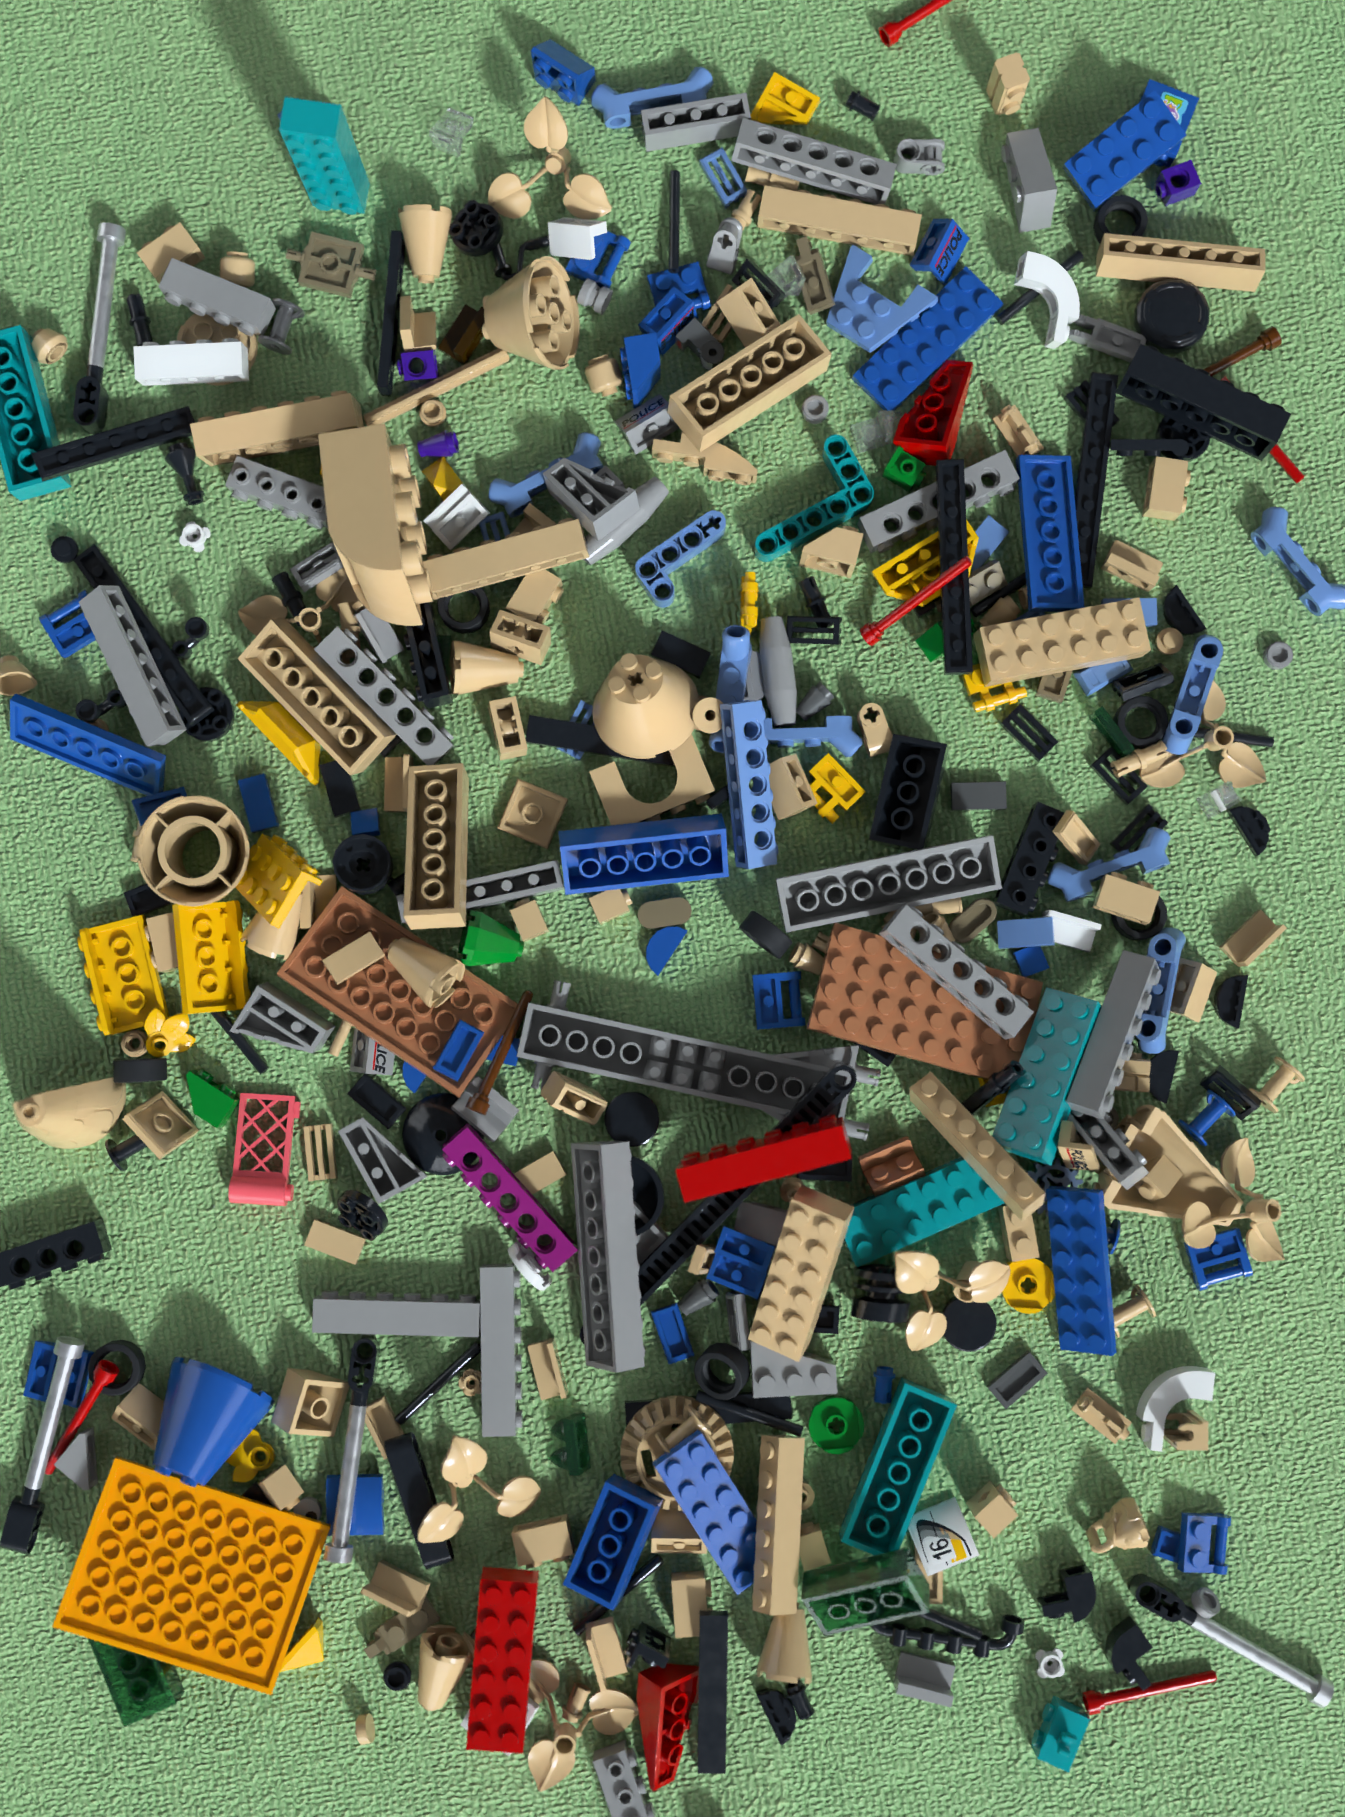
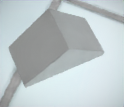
M94 1427L87 1428L81 1432L54 1464L83 1490H90L98 1483Z

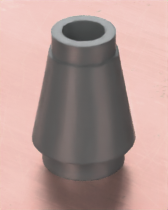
M821 682L816 686L812 685L796 708V712L807 721L832 704L830 701L834 698V695Z
M706 1277L703 1280L698 1279L681 1300L677 1302L678 1307L688 1316L690 1313L715 1302L719 1291L714 1283Z

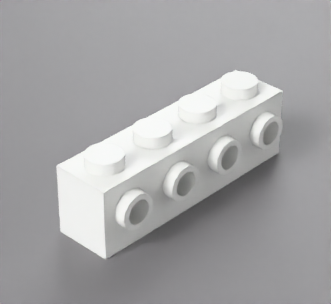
M235 338L223 339V342L219 343L200 339L196 340V344H186L184 341H170L169 345L144 342L142 346H133L135 379L143 386L249 381L248 349Z

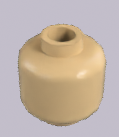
M227 252V256L220 259V278L245 288L252 287L255 284V263L253 259L248 258V253Z
M608 354L589 360V366L585 368L584 373L591 392L601 393L603 397L617 393L616 387L623 383V377L617 360L609 358Z

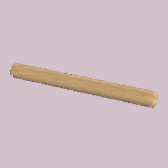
M497 348L365 414L363 419L367 426L383 424L422 405L428 400H432L510 360L507 351Z

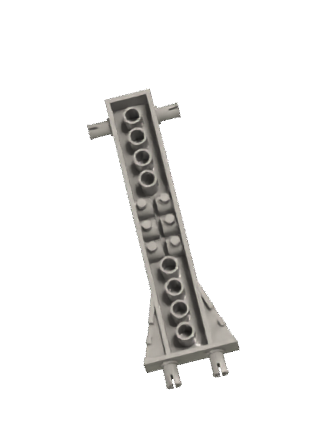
M557 980L553 982L550 1004L542 1006L528 1003L517 1057L534 1060V1063H536L531 1088L539 1089L540 1079L542 1078L540 1090H542L551 1075L552 1067L557 1065L761 1109L779 1121L837 1064H849L856 1071L857 1082L876 1087L878 1086L879 1079L870 1078L868 1075L880 1077L881 1069L857 1065L856 1059L859 1045L770 1055L570 1012L565 1007L571 984L563 982L560 993L562 982ZM844 1070L838 1071L835 1075V1081L839 1085H847L851 1081V1075ZM848 1093L828 1115L835 1114L836 1118L843 1117L848 1136L866 1141L868 1134L857 1131V1129L869 1131L870 1124L846 1119L845 1112L849 1097Z

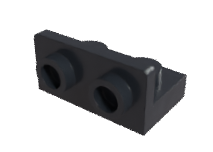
M641 1622L638 1629L633 1628L631 1630L624 1652L627 1656L626 1666L631 1669L638 1655H640L647 1664L654 1667L658 1665L664 1669L670 1658L671 1637L644 1622Z

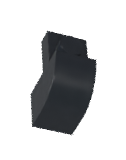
M1086 1564L1059 1570L1063 1592L1037 1598L1039 1610L1044 1617L1058 1619L1063 1617L1064 1613H1068L1073 1622L1076 1623L1090 1614L1096 1601V1589L1092 1572Z
M1129 1615L1108 1634L1105 1643L1106 1657L1116 1674L1122 1671L1131 1685L1137 1682L1143 1691L1152 1685L1135 1661L1153 1647Z

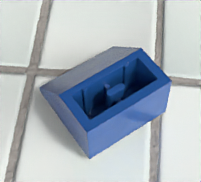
M551 39L534 46L531 50L534 76L537 83L543 88H551L557 92L558 96L565 102H572L579 106L596 81L595 67Z
M656 332L624 337V347L620 348L627 400L632 399L633 408H637L642 404L661 378L660 354Z

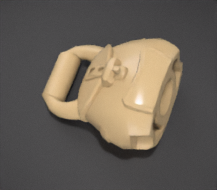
M1132 1497L1120 1499L1112 1506L1109 1512L1104 1514L1102 1519L1093 1523L1086 1531L1091 1550L1094 1553H1104L1113 1547H1119L1123 1550H1127V1548L1147 1547L1148 1540L1150 1539L1143 1516L1135 1499ZM1103 1528L1104 1535L1107 1538L1103 1545H1101L1097 1530Z

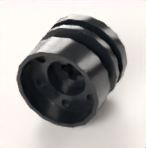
M359 834L352 835L343 840L337 847L333 857V869L343 886L351 892L366 895L374 894L386 886L392 876L393 862L384 843L374 836ZM370 860L371 862L368 865L370 870L368 872L365 870L359 872V861L367 862Z
M870 1264L854 1267V1275L866 1278V1280L853 1281V1286L865 1290V1294L852 1296L851 1316L876 1322H908L910 1302L898 1297V1294L903 1292L900 1291L895 1282V1266Z

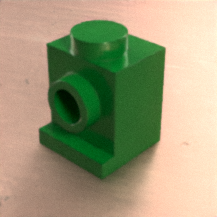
M899 446L887 464L882 477L910 493L914 485L919 487L927 474L923 471L926 464L903 451V448ZM903 466L908 467V468L911 469L912 471H911V472H906V471H904V470H903Z

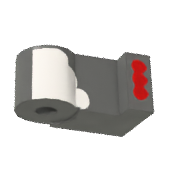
M696 318L692 319L675 336V345L682 352L689 347L700 358L701 365L706 370H711L723 362L724 349L722 345Z

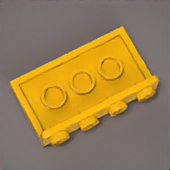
M262 833L257 843L249 850L246 871L235 888L269 924L280 928L307 881L309 880L320 886L323 880L317 875L318 870L307 864L308 861L298 855L297 850L287 845L288 842L275 834L271 838Z
M238 900L213 902L203 906L173 904L183 1015L243 1009L251 997V993L248 989V965L244 948L246 941H240L243 933V912L240 902Z
M145 915L92 928L79 929L80 936L77 937V942L81 952H84L86 959L84 971L87 978H90L93 988L90 989V997L98 1009L99 1015L96 1017L97 1026L100 1031H103L104 1035H116L144 1027L148 1014L155 1007L162 1011L166 1019L169 1017L157 968H154L151 961L153 948L152 943L147 940L145 935V926H147Z

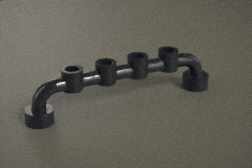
M200 617L190 618L185 625V631L189 637L184 641H176L173 644L172 651L178 659L186 660L190 658L192 648L208 636L210 631L209 625ZM185 647V651L179 654L180 648ZM115 689L111 690L107 695V699L99 705L89 699L80 701L76 706V715L79 719L92 723L114 707L123 708L127 704L120 690ZM120 695V700L115 703V697Z
M873 1596L865 1597L863 1601L862 1611L868 1615V1622L871 1628L877 1634L890 1637V1644L898 1647L905 1646L906 1640L910 1639L917 1640V1647L923 1650H933L934 1643L945 1644V1650L952 1654H960L963 1646L973 1648L972 1653L975 1656L987 1658L989 1657L990 1650L1001 1651L1009 1648L1015 1642L1016 1636L1022 1635L1024 1631V1619L1015 1615L1002 1616L1001 1630L1005 1632V1635L1000 1639H993L982 1634L980 1640H976L954 1630L940 1632L930 1627L910 1628L901 1623L887 1625L879 1620V1617L885 1614L886 1603L873 1598Z

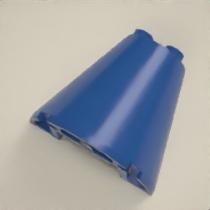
M174 1357L170 1367L153 1465L155 1466L154 1471L167 1477L170 1476L171 1472L182 1476L180 1482L195 1488L197 1484L205 1486L269 1412L275 1401L262 1390L259 1393H255L252 1384L228 1372L192 1359L189 1360L188 1364L183 1363L184 1358Z

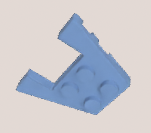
M852 245L834 296L835 306L831 307L826 323L829 328L871 353L897 334L898 330L909 321L913 322L917 319L919 314L925 309L933 307L938 302V296L917 285L905 303L900 307L859 281L873 262V258L868 253Z

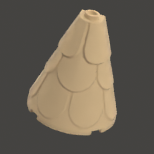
M113 1077L69 1086L39 1093L12 1103V1109L19 1125L27 1133L35 1136L43 1143L61 1149L85 1147L104 1138L117 1124L116 1122L121 1111L124 1110L126 1102V1084L114 1083Z
M1153 1105L1138 1107L1136 1109L1138 1113L1133 1117L1130 1115L1125 1116L1114 1131L1120 1128L1130 1140L1126 1143L1128 1148L1132 1152L1137 1149L1147 1162L1164 1154L1182 1172V1177L1166 1197L1150 1203L1141 1196L1134 1185L1126 1190L1101 1159L1098 1158L1100 1171H1095L1099 1177L1098 1183H1093V1189L1103 1190L1104 1206L1108 1209L1146 1213L1149 1216L1183 1219L1184 1211L1190 1203L1202 1202L1208 1206L1211 1218L1240 1213L1243 1201L1218 1169L1208 1163L1194 1143L1186 1138L1166 1112ZM1233 1220L1219 1221L1212 1224L1230 1226Z

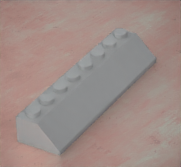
M993 835L776 878L778 904L782 925L786 932L895 911L904 905L915 907L1002 889Z
M629 1141L571 1143L586 1366L615 1373L645 1367V1348L642 1336L643 1319L640 1307L641 1291L638 1278L639 1263L636 1249L637 1234L635 1232L634 1220L635 1206L633 1204L632 1190L634 1183L631 1176L632 1154Z

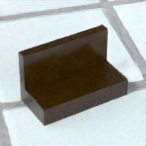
M465 304L439 345L438 350L462 365L467 364L484 337L482 332V326L485 323L484 308L481 306L479 311Z

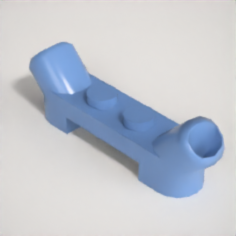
M695 67L684 83L673 85L665 83L651 89L637 88L632 92L623 94L618 93L604 83L598 85L594 90L591 103L593 108L603 114L606 127L611 129L631 126L630 116L641 114V110L707 99L706 94L713 86V78L711 73L704 67Z
M588 432L580 433L573 454L566 459L592 470L593 474H596L604 467L597 456L601 445L599 438ZM563 458L555 459L549 464L548 468L541 472L536 470L529 473L525 477L526 480L518 484L499 478L494 479L489 488L488 498L492 503L503 505L511 518L523 514V510L529 503L533 505L531 497L547 489L543 473Z
M1270 507L1263 511L1261 526L1251 532V539L1264 557L1273 550L1307 591L1299 597V600L1316 616L1322 615L1329 608L1344 609L1345 585L1327 583L1322 577L1319 567L1314 562H1310L1304 555L1302 546L1298 542L1293 541L1286 533L1288 512L1282 507Z
M740 625L728 626L722 633V652L716 698L723 703L744 701L752 645L750 643L749 630ZM722 729L711 733L709 738V746L714 751L724 753Z
M1201 635L1194 642L1193 651L1165 735L1162 738L1167 747L1166 751L1176 755L1187 753L1192 739L1198 730L1202 718L1201 715L1223 655L1221 641L1212 635Z
M826 716L824 727L772 729V718L764 719V730L768 739V745L778 744V748L794 747V743H805V747L821 746V742H830L845 757H851L863 745V740L852 730L851 716ZM745 724V726H744V727H745V735H746L747 732H748V726H747V724ZM749 751L746 755L747 761H749L751 757Z
M1151 827L1147 829L1137 851L1130 853L1129 849L1113 855V860L1105 863L1103 859L1088 864V869L1084 871L1076 870L1058 862L1054 864L1047 881L1050 885L1062 890L1066 902L1077 900L1093 892L1090 883L1102 879L1106 874L1111 875V872L1118 873L1139 865L1144 875L1169 865L1170 861L1165 850L1171 838L1165 830Z
M1165 927L1158 935H1155L1149 943L1147 957L1155 958L1161 970L1160 980L1157 985H1153L1150 992L1152 995L1150 1007L1147 1011H1143L1141 1017V1031L1136 1036L1138 1048L1149 1054L1160 1053L1166 1047V1029L1181 951L1186 942L1183 932L1172 927Z

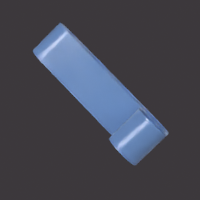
M712 510L705 513L636 562V578L656 606L665 608L674 601V585L667 575L724 536L726 519L721 512ZM709 523L719 524L718 529L716 530L714 527L709 528ZM689 536H694L699 542L694 546H689L684 540ZM667 551H672L677 557L672 561H667L662 555ZM645 566H651L655 571L650 576H644L640 573V570ZM659 588H667L670 594L666 598H659L655 592Z

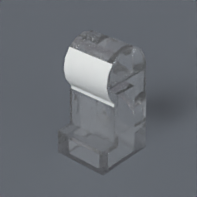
M1227 781L1199 796L1196 800L1206 817L1210 819L1242 801V798L1235 793L1232 781Z

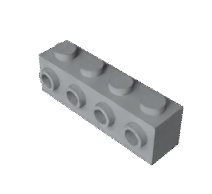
M747 93L641 110L646 152L737 137L742 119L751 120Z
M171 258L158 286L164 294L165 300L172 305L180 306L182 304L187 306L193 313L199 316L206 314L213 317L221 325L229 326L231 324L236 326L239 331L248 336H253V334L264 336L276 310L269 297L174 258Z
M236 456L225 484L232 493V497L243 502H247V499L255 501L258 507L267 511H272V508L280 510L283 516L292 520H297V517L307 520L306 524L316 529H322V526L328 528L324 487Z
M1071 1110L1068 1120L1074 1123L1075 1129L1089 1145H1093L1097 1156L1126 1190L1149 1173L1143 1166L1147 1163L1146 1159L1137 1149L1132 1152L1128 1148L1126 1143L1130 1140L1120 1128L1114 1131L1109 1125L1112 1119L1107 1112L1104 1119Z
M626 1740L595 1750L593 1764L611 1817H656L652 1802L647 1803L644 1793H647L643 1775L638 1776L635 1766L638 1765L635 1751L633 1748H628Z

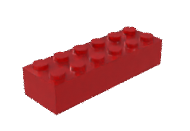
M835 1114L820 1118V1123L809 1125L808 1122H802L793 1125L791 1131L782 1133L781 1129L766 1132L765 1137L754 1140V1137L750 1136L738 1140V1144L727 1147L725 1143L710 1148V1152L701 1155L700 1151L684 1154V1159L680 1160L675 1169L684 1203L852 1159V1148L843 1117L836 1118Z
M483 1567L480 1579L466 1750L523 1754L539 1571Z

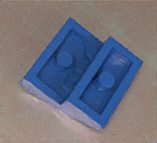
M724 1226L706 1278L759 1299L776 1246Z
M35 1341L23 1396L46 1402L58 1358L53 1353L55 1343ZM83 1349L82 1357L75 1359L64 1405L78 1408L83 1401L89 1379L88 1365L91 1356L94 1354L93 1351Z
M358 1474L350 1535L384 1534L383 1502L385 1497L383 1474ZM327 1475L326 1516L327 1524L331 1525L328 1536L333 1535L341 1475Z

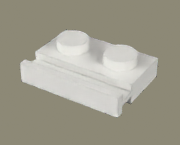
M463 483L424 522L452 550L490 512Z

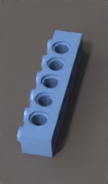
M762 700L720 704L736 867L753 869L777 864L778 846L775 842L774 834L776 821L772 813L771 802L773 801V792L769 782L771 768L767 761L766 748L768 746V739L764 730L765 710L762 706ZM745 724H747L748 726V732L746 735L744 734ZM748 751L751 755L749 762L746 760ZM751 778H752V780H753V787H752L751 790H750V788H749V782H750V780H751ZM755 806L756 812L752 816V808ZM758 833V841L755 844L754 837Z

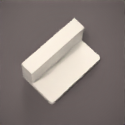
M563 217L548 222L550 254L560 257L594 259V236L607 233L606 221Z
M1053 910L1043 911L1041 918L1053 917L1055 943L1085 952L1091 951L1095 933L1102 926L1099 923Z

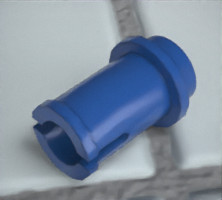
M878 1366L877 1370L873 1373L874 1377H876L874 1401L882 1404L891 1403L892 1380L895 1379L896 1375L893 1373V1368Z

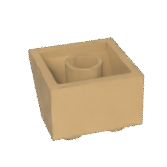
M851 526L834 528L803 547L799 566L851 578L857 562L863 533H859L858 529Z
M288 1368L271 1422L288 1434L334 1437L349 1390L348 1382L312 1370Z

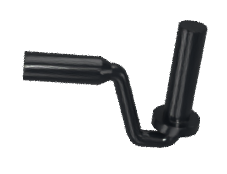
M549 235L527 240L520 245L517 272L512 273L511 265L506 264L501 243L499 242L492 250L496 264L494 275L498 278H503L505 281L511 279L523 269L524 251L548 247Z

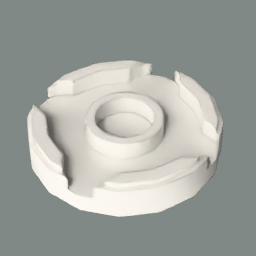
M515 1242L508 1248V1254L512 1262L534 1287L544 1291L551 1285V1276L548 1273L544 1276L543 1268L537 1263L534 1258L535 1254L529 1248L525 1249L519 1242Z

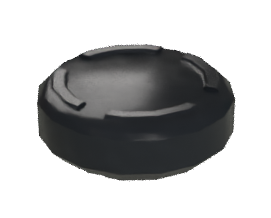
M1167 278L1152 284L1143 292L1134 310V326L1136 332L1146 338V346L1156 347L1162 354H1178L1189 350L1202 338L1209 324L1210 308L1205 295L1195 285L1183 279Z

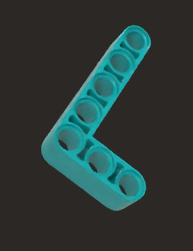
M837 434L829 436L824 442L822 458L840 491L759 534L754 546V553L758 560L762 562L772 561L866 511L870 507L874 497L873 487L843 436ZM837 446L842 452L838 455H833L829 452L828 448ZM850 469L854 472L855 476L846 478L842 475L841 471ZM863 492L868 499L866 501H858L854 494ZM835 504L843 507L844 512L835 514L831 511L830 507ZM816 517L820 520L821 524L816 527L810 526L807 523V519ZM788 529L793 530L797 533V537L787 539L783 532ZM763 542H769L773 545L774 549L770 552H764L760 549L759 545Z

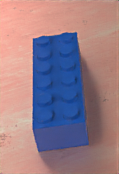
M722 813L558 831L565 895L729 877L726 827Z

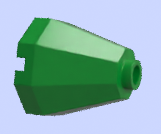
M468 910L467 916L472 918L466 921V926L462 929L458 953L463 954V959L457 958L466 966L515 962L516 957L522 956L524 941H520V934L482 912Z

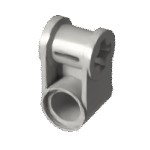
M908 138L902 140L898 144L893 158V163L896 164V171L903 174L925 175L943 173L945 171V164L942 162V151L945 149V142L940 139ZM902 154H908L912 159H906Z
M728 217L721 221L718 231L713 238L706 267L730 275L733 274L743 233V227L737 219Z

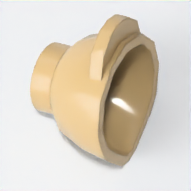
M7 655L0 658L1 695H20L36 687L37 680L16 656Z

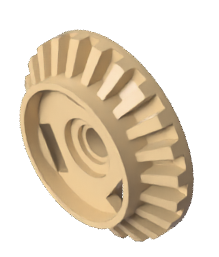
M666 1396L646 1404L630 1420L621 1441V1466L626 1480L663 1498L661 1507L663 1510L668 1511L669 1508L678 1509V1511H682L656 1468V1474H647L641 1451L650 1449L653 1461L666 1453L657 1441L655 1434L659 1432L666 1438L675 1430L672 1428V1424H682L691 1416L687 1409L688 1404L692 1405L712 1429L713 1433L711 1435L707 1432L702 1434L729 1477L734 1462L732 1436L725 1421L712 1407L697 1402L695 1398L688 1396Z

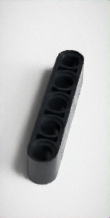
M409 1432L385 1440L387 1458L425 1569L428 1570L454 1561V1552L450 1538L434 1543H421L417 1539L418 1530L425 1515L438 1502L414 1433Z

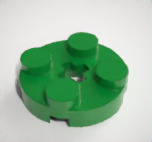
M829 1396L813 1405L808 1418V1429L812 1440L818 1447L830 1454H843L853 1449L854 1445L863 1436L864 1420L860 1410L853 1401L842 1396ZM833 1418H838L839 1421L844 1422V1426H840L838 1432H834L832 1427H828Z

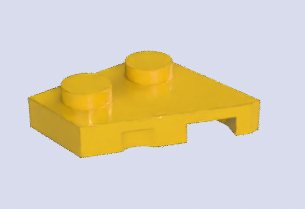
M774 72L751 113V120L763 124L807 125L820 103V97Z

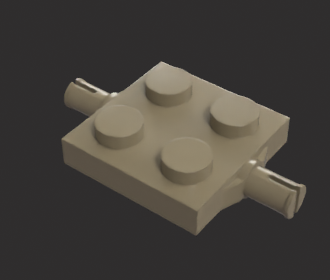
M312 231L309 243L303 252L287 248L286 259L301 263L298 283L303 287L351 298L355 283L359 277L372 281L376 277V269L361 266L365 249L361 243Z

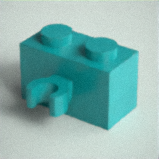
M1053 1695L1051 1703H1047L1044 1707L1042 1725L1040 1730H1035L1031 1745L1037 1759L1069 1773L1090 1718L1085 1709Z

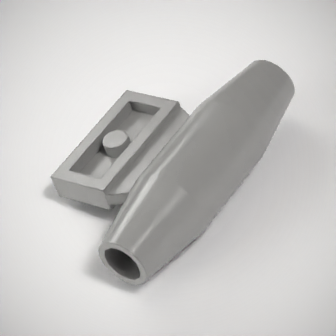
M606 465L595 474L604 479L608 477L614 480L615 484L625 488L623 482ZM657 477L651 478L635 489L640 506L638 512L600 541H597L590 533L587 534L585 540L590 557L583 560L591 566L617 549L655 512L669 493L666 486Z
M772 616L763 618L760 621L759 652L752 650L744 701L760 700L765 696L774 727H787L796 724L797 688L792 649L782 617Z

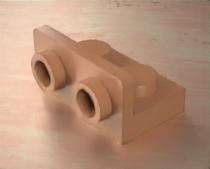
M908 1136L858 1157L862 1172L875 1197L926 1175Z

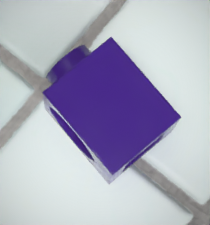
M1192 160L1162 170L1155 182V192L1157 197L1162 199L1165 207L1194 196L1200 187L1201 181ZM1171 181L1177 182L1180 187H1175Z
M435 350L401 353V359H397L399 375H404V381L439 377ZM415 357L420 358L424 362V370L421 373H415L411 369L410 363Z

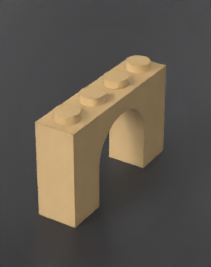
M692 733L678 748L673 751L671 749L668 750L677 772V782L672 793L660 802L644 803L633 798L626 790L615 762L589 771L611 825L662 820L660 815L669 811L671 815H675L686 810V804L693 801L697 805L702 804L711 797L710 794L715 793Z

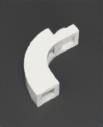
M1027 251L1019 258L1014 285L1033 289L1046 300L1050 310V321L1045 347L1056 349L1066 342L1069 336L1070 327L1067 325L1079 319L1080 303L1078 292L1072 278L1059 263L1045 255Z
M1177 1367L1162 1373L1147 1386L1139 1400L1136 1416L1142 1421H1146V1424H1143L1141 1428V1439L1144 1441L1145 1446L1150 1450L1162 1452L1166 1416L1175 1404L1185 1399L1212 1401L1215 1372L1205 1367Z

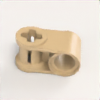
M867 703L858 712L857 722L862 733L865 749L871 758L889 752L893 734L887 724L881 706L876 703ZM867 710H869L871 714H876L873 723H871L870 719L865 720L864 716L867 714Z

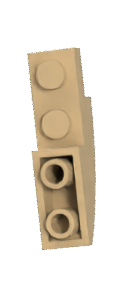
M683 432L680 443L659 439L653 440L652 458H657L659 462L672 463L673 461H679L689 467L704 465L703 476H708V479L712 481L729 479L735 480V483L739 485L756 483L758 470L738 453L716 442L699 453Z

